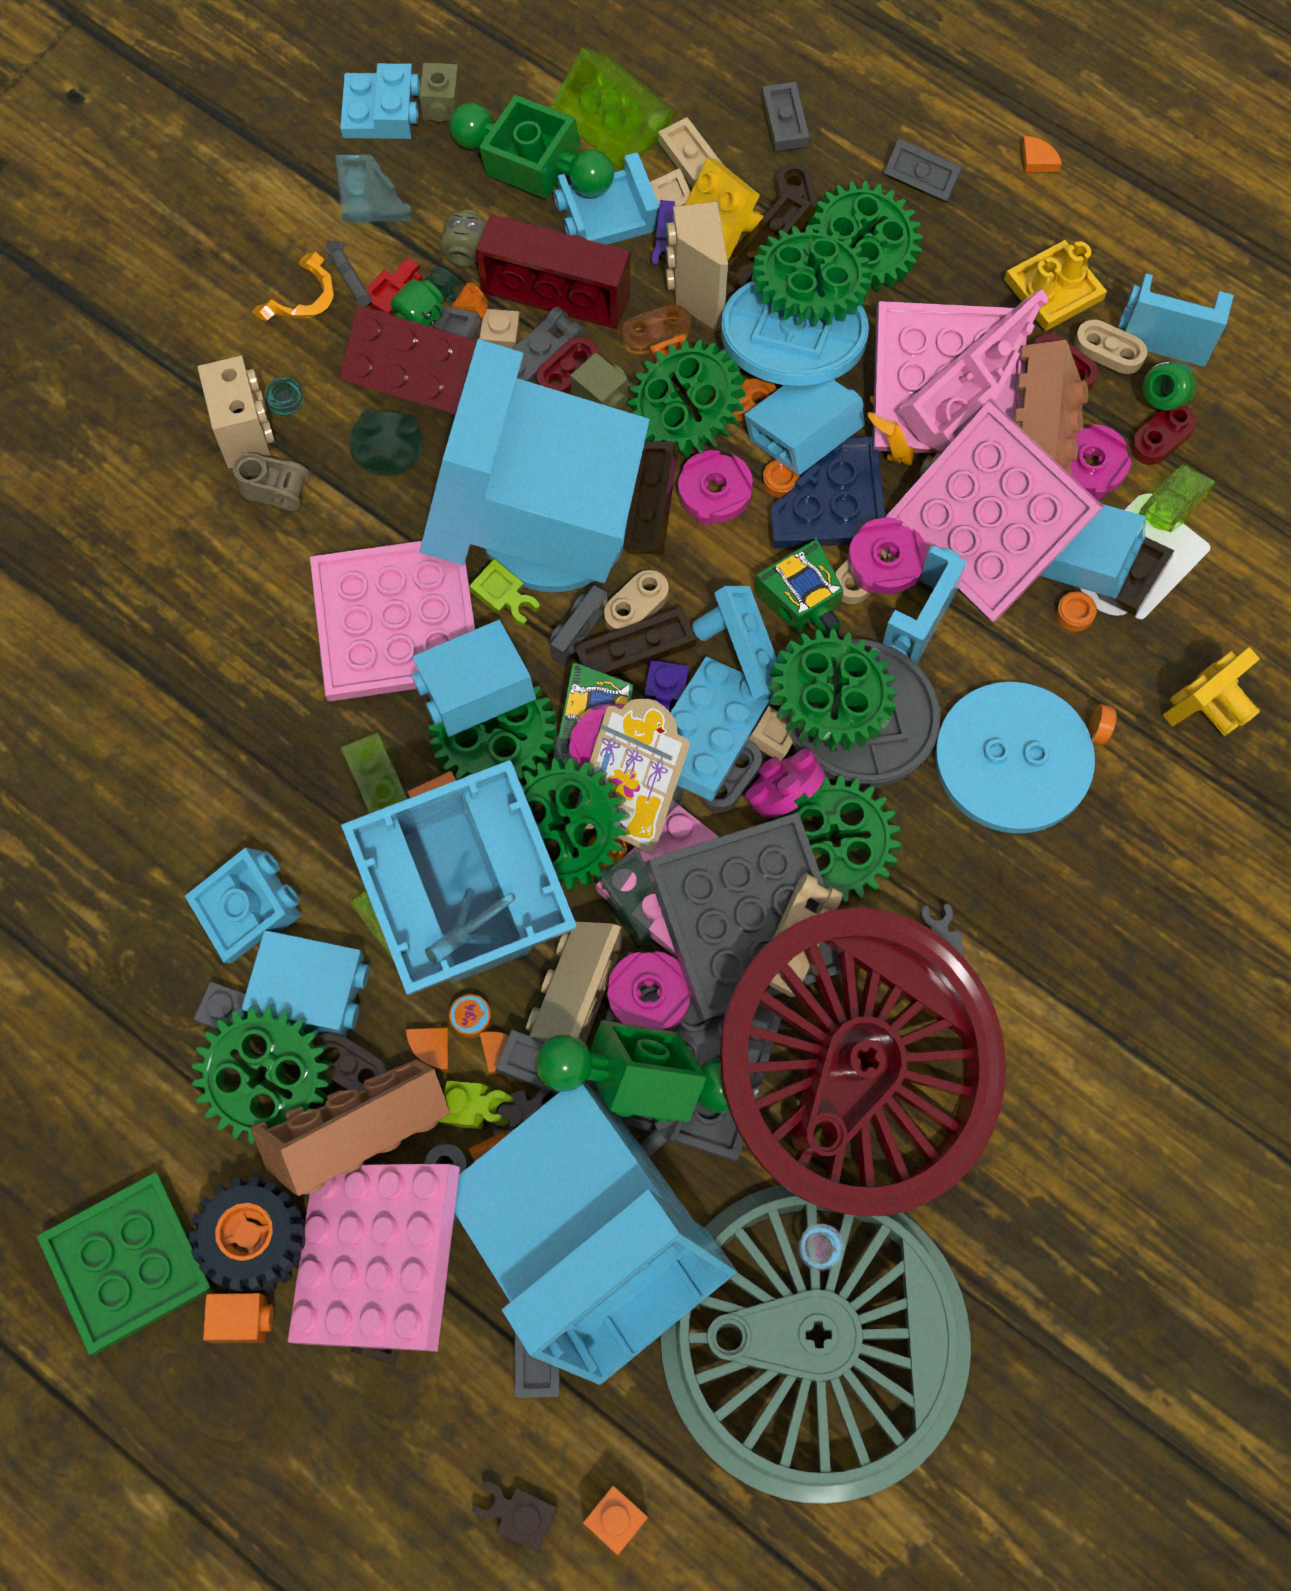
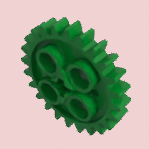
M850 181L846 191L840 185H836L833 194L827 191L822 201L816 203V213L808 221V225L812 227L814 233H818L822 227L826 228V235L829 236L836 231L842 234L839 235L840 241L848 238L852 239L851 248H853L856 240L859 239L860 241L856 244L855 248L861 247V257L869 258L867 268L872 269L870 280L874 289L880 292L884 283L889 288H892L897 279L903 281L908 271H912L922 250L919 245L923 235L917 234L921 224L920 222L911 221L915 211H904L902 208L906 200L901 199L895 202L893 200L894 190L889 191L886 195L882 194L881 184H878L874 191L869 190L867 181L863 182L861 189H857L853 181ZM884 219V221L876 225L872 234L869 233L879 220Z
M807 225L806 231L801 233L796 226H792L791 235H788L783 230H779L778 239L769 236L766 246H759L758 255L754 257L752 282H755L754 292L762 293V304L772 302L770 312L775 313L783 310L784 320L789 319L792 315L797 316L798 325H801L805 318L810 319L813 327L817 326L818 319H823L826 324L831 325L833 316H836L841 321H845L847 312L855 315L858 305L863 306L866 295L869 294L872 269L867 268L869 258L861 257V247L851 249V238L840 241V232L838 231L829 236L826 235L825 227H822L818 233H814L812 227Z
M700 339L696 342L694 348L688 340L683 341L681 350H677L673 344H670L669 354L666 356L658 350L656 352L658 361L655 364L650 361L644 362L649 371L646 374L636 373L635 376L640 380L641 384L631 386L630 391L637 398L627 402L633 410L632 414L650 419L645 442H675L686 458H689L693 447L700 454L704 453V443L706 442L717 447L715 436L721 434L728 437L729 433L725 426L727 424L737 425L739 423L733 412L744 411V406L738 399L745 397L747 393L741 386L745 379L739 372V366L725 349L720 351L713 342L706 347ZM698 371L697 374L690 378L694 372ZM673 375H676L686 390L688 397L702 416L701 422H697L693 413L687 407L684 398L671 380ZM666 393L663 398L659 399L662 394ZM715 398L712 403L706 405L710 399ZM684 419L680 425L675 427L678 421Z
M819 629L815 631L812 639L805 633H802L797 643L790 640L785 651H780L775 661L776 663H774L769 674L772 676V679L768 685V690L774 692L770 704L782 705L776 715L777 719L788 717L790 722L786 728L787 731L798 727L801 730L799 735L800 741L805 740L810 735L814 737V748H818L824 740L828 742V747L832 752H834L839 742L842 743L846 751H850L855 741L858 745L864 747L869 738L875 740L881 730L885 729L889 723L890 716L896 708V704L892 701L896 697L898 690L890 687L895 676L883 674L889 663L887 661L877 663L874 659L879 651L875 649L867 653L864 650L866 640H861L857 645L851 643L852 636L849 632L843 640L838 639L835 629L831 630L828 638H824ZM832 661H834L835 663V672L834 667L832 665ZM808 667L815 669L818 673L810 671ZM846 671L853 673L856 677L849 675ZM808 702L815 703L820 709L812 707ZM847 706L855 708L858 713L851 711ZM831 707L833 711L834 720L831 718Z
M536 686L534 687L535 700L448 737L442 723L429 725L428 729L431 737H433L429 742L432 751L437 752L434 755L437 764L444 765L445 774L452 771L453 775L456 774V779L459 780L511 760L519 782L525 785L523 772L532 771L538 775L535 764L541 762L548 765V756L545 752H555L556 749L552 739L558 737L557 726L553 725L557 721L555 711H550L551 703L549 697L542 698L541 688ZM517 715L526 716V719L518 723L510 721ZM465 741H477L476 744L472 747H460L461 744ZM512 749L515 751L509 757L497 756L502 750Z
M554 758L551 769L546 763H537L538 775L532 771H524L523 774L527 784H521L532 815L535 806L539 802L543 803L546 808L545 819L541 823L536 822L546 850L549 843L554 839L560 845V856L555 861L551 860L560 885L562 886L563 881H565L567 889H577L578 878L584 886L591 885V872L598 878L606 875L603 867L604 863L610 866L618 864L612 852L625 851L626 849L617 840L619 836L630 835L629 830L620 827V822L630 818V814L619 813L618 807L626 802V798L612 796L619 785L613 782L606 785L603 784L607 777V772L598 771L592 776L594 767L592 763L585 762L579 770L578 759L569 758L565 767L562 759ZM578 787L582 792L583 798L581 804L573 808L569 803V793L573 788ZM553 790L556 792V802L552 800L550 795ZM564 817H569L570 823L565 826L566 831L560 830L559 824L564 822ZM589 824H592L597 830V839L591 846L587 845L583 839L584 829ZM573 845L578 849L579 856L577 858H575L573 855Z
M825 775L822 786L814 795L808 799L806 794H803L795 800L798 806L796 809L786 815L775 817L773 820L799 812L801 821L809 816L817 817L822 821L823 825L819 830L815 832L805 830L809 843H816L810 845L813 854L825 856L830 863L826 869L820 871L825 888L833 887L842 892L841 902L845 906L848 903L850 893H854L860 901L864 900V887L876 893L878 891L876 877L888 881L890 874L884 865L896 867L898 859L888 852L900 851L901 843L890 839L900 834V826L888 825L895 818L896 813L895 811L882 812L887 799L882 797L874 801L872 799L874 794L873 786L861 792L859 791L860 779L856 778L852 785L847 787L845 786L843 775H839L836 785H830ZM848 810H854L862 816L863 820L854 826L847 825L841 820V815ZM864 832H868L871 835L869 838L866 839L862 837H855ZM837 833L838 839H841L840 847H833L832 842L829 841V834ZM853 849H862L868 853L869 860L864 864L856 865L848 859L847 854Z
M255 1004L249 1007L248 1017H246L239 1008L232 1012L233 1023L225 1017L216 1021L221 1033L211 1029L204 1034L211 1045L202 1044L196 1048V1051L205 1057V1060L192 1064L193 1069L203 1072V1076L193 1081L192 1086L204 1087L205 1093L198 1097L196 1101L197 1103L210 1102L212 1107L207 1111L205 1117L210 1118L218 1114L221 1117L217 1127L219 1131L229 1124L234 1126L232 1138L235 1140L244 1131H248L249 1143L253 1144L255 1140L250 1127L265 1121L267 1129L288 1121L285 1115L286 1112L301 1106L303 1111L317 1109L313 1103L323 1104L327 1100V1095L320 1091L319 1088L329 1086L332 1083V1079L321 1075V1071L332 1066V1062L320 1060L319 1055L328 1047L327 1045L314 1046L312 1041L317 1037L319 1031L313 1030L306 1034L303 1031L307 1021L305 1017L295 1023L290 1022L292 1016L291 1009L285 1010L280 1017H276V1007L274 1004L266 1007L264 1014L261 1015L258 1005ZM252 1034H259L265 1039L267 1044L265 1054H258L251 1048L250 1037ZM233 1049H236L243 1059L233 1056ZM285 1060H292L299 1065L301 1075L298 1080H292L284 1074L283 1064ZM261 1066L266 1067L268 1070L265 1074L266 1080L263 1082L257 1078L260 1072L258 1068ZM226 1068H233L240 1074L241 1084L239 1087H232L226 1082L224 1077ZM281 1088L288 1089L292 1093V1098L286 1097L285 1092ZM259 1094H267L273 1099L275 1103L273 1113H266L259 1107Z

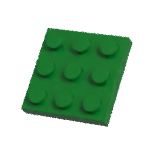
M157 1172L36 1236L85 1348L91 1356L97 1355L214 1290L210 1279L199 1269V1263L193 1259L191 1250H194L195 1247L189 1242L188 1232L161 1175Z

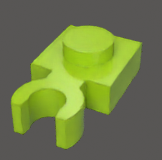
M493 559L469 586L470 592L497 615L506 607L510 611L512 621L518 626L524 627L527 621L519 613L518 609L520 607L527 606L535 613L539 610V602L534 597L518 593L523 588L524 583L496 559Z
M447 1081L444 1098L450 1114L438 1120V1122L445 1126L482 1130L484 1119L497 1126H506L509 1124L510 1119L498 1115L497 1108L503 1102L513 1103L514 1097L500 1090L490 1092V1087L480 1083Z

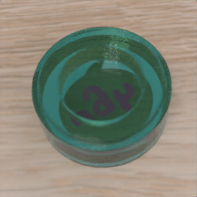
M434 267L425 278V280L431 282L441 292L444 302H454L462 291L461 282L446 269Z
M276 378L265 389V399L268 407L275 414L291 415L297 412L303 404L304 397L301 387L292 378Z

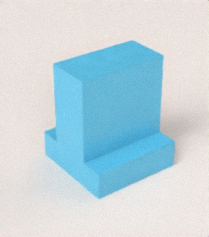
M478 339L443 456L419 553L464 565L469 546L472 544L605 583L623 540L650 419L518 379L517 375L524 353Z
M511 760L341 824L408 996L447 980H450L451 984L526 955L533 946L573 931L577 927Z
M586 1083L575 1090L559 1092L459 1174L455 1214L509 1299L510 1303L502 1309V1312L528 1354L533 1358L601 1385L737 1273V1270L710 1232L695 1222L621 1117L611 1112L603 1097Z

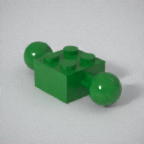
M517 95L513 96L496 123H494L491 113L483 105L475 102L461 104L451 115L449 127L453 139L466 149L479 148L487 176L545 199L548 198L556 186L557 175L561 174L568 175L575 190L587 197H596L604 194L613 183L614 166L605 153L596 149H587L577 154L581 148L576 119L572 116Z
M601 1020L590 1050L581 1039L572 1035L561 1034L545 1041L536 1056L537 1074L547 1087L555 1091L567 1092L579 1088L587 1080H593L608 1109L619 1116L630 1117L632 1115L652 1117L661 1122H670L672 1120L689 1122L697 1101L710 1112H730L723 1089L720 1058L711 1059L699 1066L678 1032Z

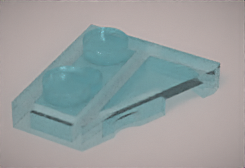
M336 155L335 165L342 222L411 221V207L408 203L403 204L395 194V186L387 176L381 173L380 166L372 155Z

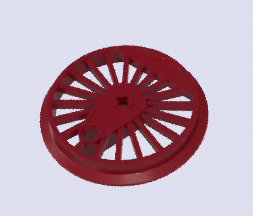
M871 908L831 910L806 918L779 933L759 951L741 975L728 1004L721 1034L720 1065L724 1094L731 1117L745 1145L761 1167L779 1184L803 1200L826 1210L846 1215L885 1216L905 1212L932 1201L953 1187L979 1159L990 1140L1001 1110L1006 1075L1005 1047L1000 1023L986 988L967 960L944 938L919 922L889 911ZM824 942L839 953L844 1011L817 944ZM803 951L807 956L831 1018L787 964ZM854 964L867 972L859 1013ZM777 974L822 1030L765 992ZM879 981H881L889 989L872 1017ZM900 995L911 1002L889 1023L885 1022ZM758 1004H761L816 1041V1044L752 1026ZM920 1010H923L937 1020L901 1037L897 1033ZM945 1028H949L961 1036L963 1050L906 1053L905 1045ZM749 1038L812 1055L811 1060L748 1063ZM964 1059V1085L907 1070V1063ZM808 1069L806 1078L756 1099L754 1098L749 1073ZM903 1080L962 1097L955 1119H952L901 1085ZM802 1091L799 1106L770 1132L759 1109ZM893 1094L948 1131L946 1137L936 1150L892 1097ZM882 1106L926 1160L910 1173L907 1171ZM870 1119L873 1121L895 1177L894 1181L875 1186L869 1129ZM817 1124L823 1128L825 1133L824 1141L820 1146L816 1143L813 1133ZM790 1130H792L791 1138L794 1147L799 1151L795 1159L779 1144V1141ZM855 1135L860 1187L839 1183L846 1145ZM830 1156L825 1178L806 1168L811 1157Z

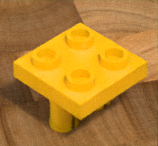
M706 158L685 205L718 202L727 260H729L741 233H751L764 217L760 212L753 211L760 194L718 160Z
M1064 240L1007 270L1004 278L1021 301L1037 290L1042 289L1049 299L1040 308L1035 319L1045 332L1103 301L1107 290L1086 266L1091 256V248L1082 241L1075 242L1073 246Z
M1250 647L1237 656L1231 650L1217 662L1212 663L1202 671L1190 685H1186L1169 699L1173 706L1163 714L1164 718L1173 727L1196 711L1201 710L1223 736L1229 734L1236 727L1246 724L1260 710L1237 685L1239 682L1237 678L1260 660V658Z

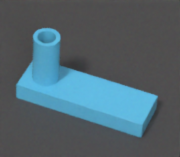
M724 586L714 593L719 606L693 622V631L700 640L707 641L727 628L753 699H771L774 692L768 690V685L772 679V676L769 674L774 663H776L777 657L750 586Z

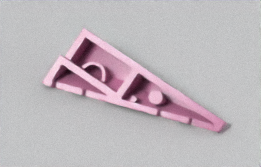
M1042 289L1031 293L897 410L919 441L938 452H943L988 401L996 402L1020 356L1018 351L1025 337L1031 334L1035 326L1033 322L1040 308L1049 299Z

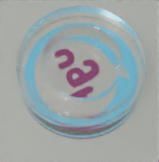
M816 1224L809 1227L799 1241V1254L802 1261L809 1268L817 1271L833 1268L840 1261L844 1252V1242L840 1233L832 1226L826 1224Z

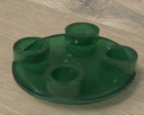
M366 410L360 414L359 421L351 430L349 450L354 461L362 469L381 476L397 475L410 469L419 460L423 451V436L416 418L412 415L388 410Z

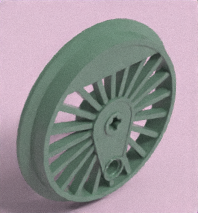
M782 1185L769 1187L733 1203L715 1216L704 1228L710 1232L721 1249L733 1238H736L782 1298L774 1299L737 1272L729 1281L762 1304L745 1308L710 1296L705 1298L698 1305L726 1314L716 1318L710 1325L707 1333H689L690 1311L661 1335L662 1363L666 1382L674 1405L695 1441L710 1458L741 1482L763 1493L802 1503L826 1504L863 1498L890 1487L918 1468L940 1444L958 1413L969 1377L971 1359V1335L963 1295L944 1255L932 1239L903 1212L885 1216L843 1214L837 1238L840 1244V1255L837 1261L830 1266L825 1290H820L819 1268L809 1265L810 1290L807 1291L779 1214L806 1210L808 1233L813 1229H817L816 1210H830L803 1200ZM853 1218H857L872 1225L879 1231L837 1295L834 1291ZM764 1219H769L796 1294L793 1295L744 1230ZM814 1233L807 1238L808 1260L813 1264L819 1265V1257H815L819 1253L815 1249L818 1243L813 1244V1242L817 1241L813 1237H818V1233ZM886 1237H890L901 1247V1262L853 1302L849 1303L846 1299ZM901 1274L903 1275L904 1299L861 1315L855 1312ZM905 1310L906 1328L862 1329L861 1327L863 1324ZM814 1325L819 1326L820 1333L827 1334L828 1339L821 1343L820 1349L815 1348L813 1340L806 1339V1334L813 1330ZM732 1327L740 1334L741 1343L736 1350L727 1351L718 1345L716 1334L721 1328ZM907 1339L908 1358L864 1345L862 1340ZM706 1344L713 1358L727 1364L695 1375L689 1345ZM859 1354L909 1370L911 1394L858 1358ZM744 1368L764 1372L715 1413L708 1406L699 1388L701 1384ZM850 1368H855L912 1409L913 1429L904 1438ZM776 1375L785 1377L746 1440L741 1444L725 1429L720 1421ZM840 1376L844 1378L894 1445L888 1452L872 1461L869 1459L839 1379ZM798 1380L801 1382L778 1465L758 1456L751 1450L794 1381ZM825 1382L830 1383L858 1460V1467L831 1472ZM811 1383L815 1384L819 1472H804L790 1469Z

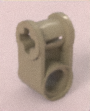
M255 453L243 454L233 464V473L239 492L245 499L274 505L288 511L299 509L301 505L299 496L303 484L307 483L310 478V472L304 466L292 461H281ZM251 475H259L257 478L252 480L246 479Z

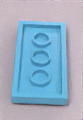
M707 656L670 713L676 720L677 734L685 737L690 743L677 786L713 801L762 715L768 708L771 699L754 700L744 673Z

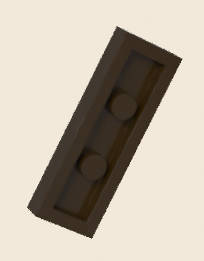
M786 190L731 255L729 260H727V282L737 289L751 282L754 257L758 255L759 246H766L769 236L778 239L779 230H783L788 235H791L792 226H796L801 231L816 213L813 204Z
M644 442L623 549L628 554H664L679 447L675 442Z
M679 607L574 645V652L580 665L609 676H614L650 663L651 660L656 661L696 646L697 639L683 608Z

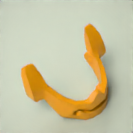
M315 251L305 254L299 261V265L311 271L321 283L323 293L312 305L304 306L299 304L294 309L282 306L274 300H269L265 304L256 306L251 313L263 321L269 320L273 315L292 319H306L321 314L329 307L334 296L331 275L320 266L324 259Z
M870 396V401L874 406V396ZM868 412V417L874 426L884 432L888 438L891 452L887 454V459L897 463L903 462L911 466L914 447L907 445L904 432L898 422L886 419L873 412Z

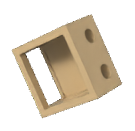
M242 355L197 366L212 429L228 469L233 468L235 460L246 453H255L272 458L269 443L275 442L270 422L267 419L265 400L254 368L247 370ZM236 409H244L240 413H233Z

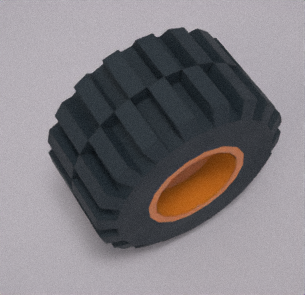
M250 1177L249 1183H244L241 1178L231 1180L232 1187L226 1189L221 1184L213 1189L217 1194L213 1200L207 1197L202 1200L200 1205L204 1208V1211L201 1215L194 1213L191 1222L196 1226V1231L189 1232V1242L195 1246V1249L191 1250L193 1259L199 1263V1269L203 1274L230 1293L240 1294L242 1292L253 1294L258 1293L260 1290L270 1293L276 1290L275 1284L281 1280L283 1283H286L292 1278L289 1272L293 1267L299 1268L301 1260L299 1256L301 1250L304 1249L306 1240L304 1238L305 1222L301 1217L302 1213L298 1206L276 1184L270 1181L265 1184L260 1178Z

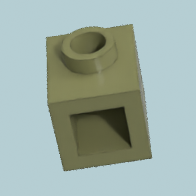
M423 63L419 94L423 120L436 122L450 121L451 115L459 106L461 86L458 64Z
M597 353L593 354L570 375L571 395L619 410H622L628 401V379L626 374L619 366L609 364Z

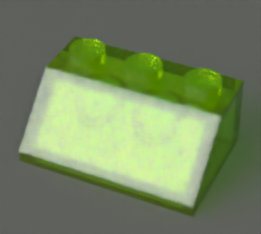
M582 47L550 106L551 109L574 117L579 135L595 149L605 153L620 170H624L625 155L638 152L641 157L659 143L658 131L668 127L677 112L605 52Z

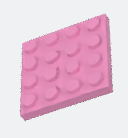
M879 301L876 318L874 413L898 422L904 432L907 445L914 447V453L937 454L938 451L919 441L897 410L1014 308ZM1026 337L1018 351L1020 356L996 402H994L1014 422L1016 419V409L1024 408L1022 391L1018 387L1020 374L1026 373V362L1021 358L1022 346L1026 345ZM873 424V449L891 452L886 434Z
M988 401L889 512L886 518L902 521V526L909 528L912 532L915 529L922 536L927 553L931 546H936L940 549L948 548L955 551L962 560L966 561L967 564L958 588L992 622H995L1097 516L1104 506L993 401Z
M422 541L310 557L324 688L328 702L416 689L411 674L417 672L412 656L475 630L466 561L464 565L419 553Z
M451 1164L362 1165L355 1171L340 1173L327 1180L320 1190L309 1194L304 1238L306 1240L300 1255L301 1260L299 1262L288 1336L289 1343L438 1352L460 1167Z

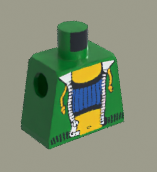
M817 539L756 574L754 593L793 631L799 632L814 623L823 636L828 637L832 629L837 631L843 623L834 610L841 604L843 588Z
M573 663L559 738L570 739L572 726L588 709L601 704H627L632 698L634 685L583 665Z

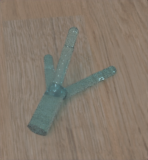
M472 888L466 889L453 929L425 949L427 958L436 964L462 944L502 943L503 937L501 935L470 933L511 904L516 898L515 895L509 893L464 926L474 895Z

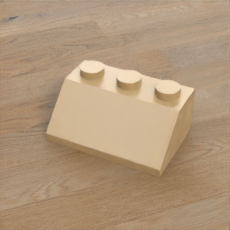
M718 202L673 206V222L666 223L668 241L666 260L668 268H665L667 290H674L677 306L715 331H721L722 313L726 298L728 262Z
M575 922L577 927L571 933H565L561 936L556 955L561 956L556 971L548 970L541 992L546 994L541 1009L533 1008L526 1026V1031L531 1032L530 1037L545 1042L553 1036L568 1034L581 1039L586 1044L609 984L610 975L616 966L622 950L621 926L609 923Z

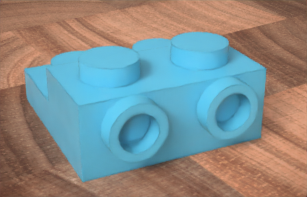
M377 63V73H345L340 127L342 138L411 139L412 124H418V104L414 102V96H419L420 94L419 74H413L412 64Z
M244 848L185 895L224 963H233L262 940L264 930L281 933L301 917L296 908L300 903L297 893L289 885H282L276 875L280 870V866L276 859L266 851L262 852L260 850Z

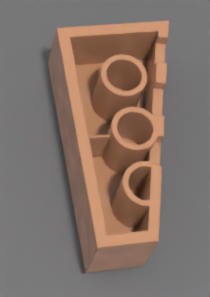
M1067 340L1023 345L1021 358L1026 362L1028 368L1027 373L1020 374L1018 388L1022 391L1024 408L1016 409L1015 422L1073 477L1071 470L1072 461L1078 458L1077 434L1083 430L1082 406L1088 402L1089 396L1087 383L1080 379Z
M414 1060L365 1080L363 1083L364 1090L359 1092L354 1089L340 1090L328 1095L325 1106L303 1111L301 1106L286 1112L285 1115L288 1120L268 1129L265 1121L250 1127L267 1172L297 1196L311 1194L320 1190L327 1180L340 1173H349L357 1170L363 1165L364 1160L375 1154L389 1152L397 1148L401 1144V1140L410 1135L434 1128L438 1120L450 1114L435 1070L418 1060Z

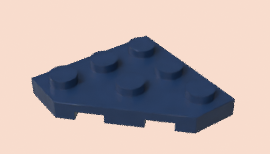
M873 437L846 439L825 455L818 464L812 465L795 483V487L783 499L780 498L771 507L770 522L773 548L804 547L817 539L821 546L850 545L853 537L859 533L863 525L874 519L885 518L878 449H873Z

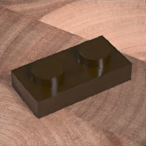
M1145 537L1117 598L1102 595V600L1137 616L1170 563L1174 550Z

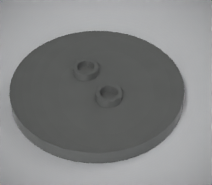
M852 639L851 643L857 645L863 639ZM866 640L864 650L867 653L875 649L879 651L874 660L877 663L883 661L889 663L883 674L895 676L890 687L898 690L896 697L892 701L896 704V708L890 716L889 723L885 729L881 730L875 740L869 738L864 747H861L855 741L850 751H846L842 743L839 742L834 752H832L828 747V742L824 740L818 748H814V737L810 735L805 740L800 741L799 735L801 730L798 727L787 731L796 751L810 749L828 779L837 782L839 775H843L845 785L851 786L857 778L860 779L859 788L888 786L907 778L922 765L930 754L937 740L940 728L938 698L925 673L902 652L893 647ZM832 661V665L834 667L835 672V663L834 661ZM808 667L810 671L818 673L815 669ZM846 671L849 675L856 677L853 673ZM808 702L812 707L820 709L815 703ZM847 706L851 711L858 713L855 708ZM831 707V718L834 720L833 711ZM788 717L785 718L786 728L790 722Z

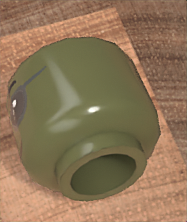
M463 210L450 214L445 220L440 248L447 260L456 266L469 267L478 263L476 248L486 226V222L478 213L472 210Z

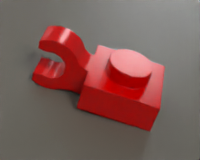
M407 258L393 275L384 269L366 288L371 297V302L368 306L393 314L390 307V301L393 296L408 281L418 280L421 282L423 276L417 272L420 265Z

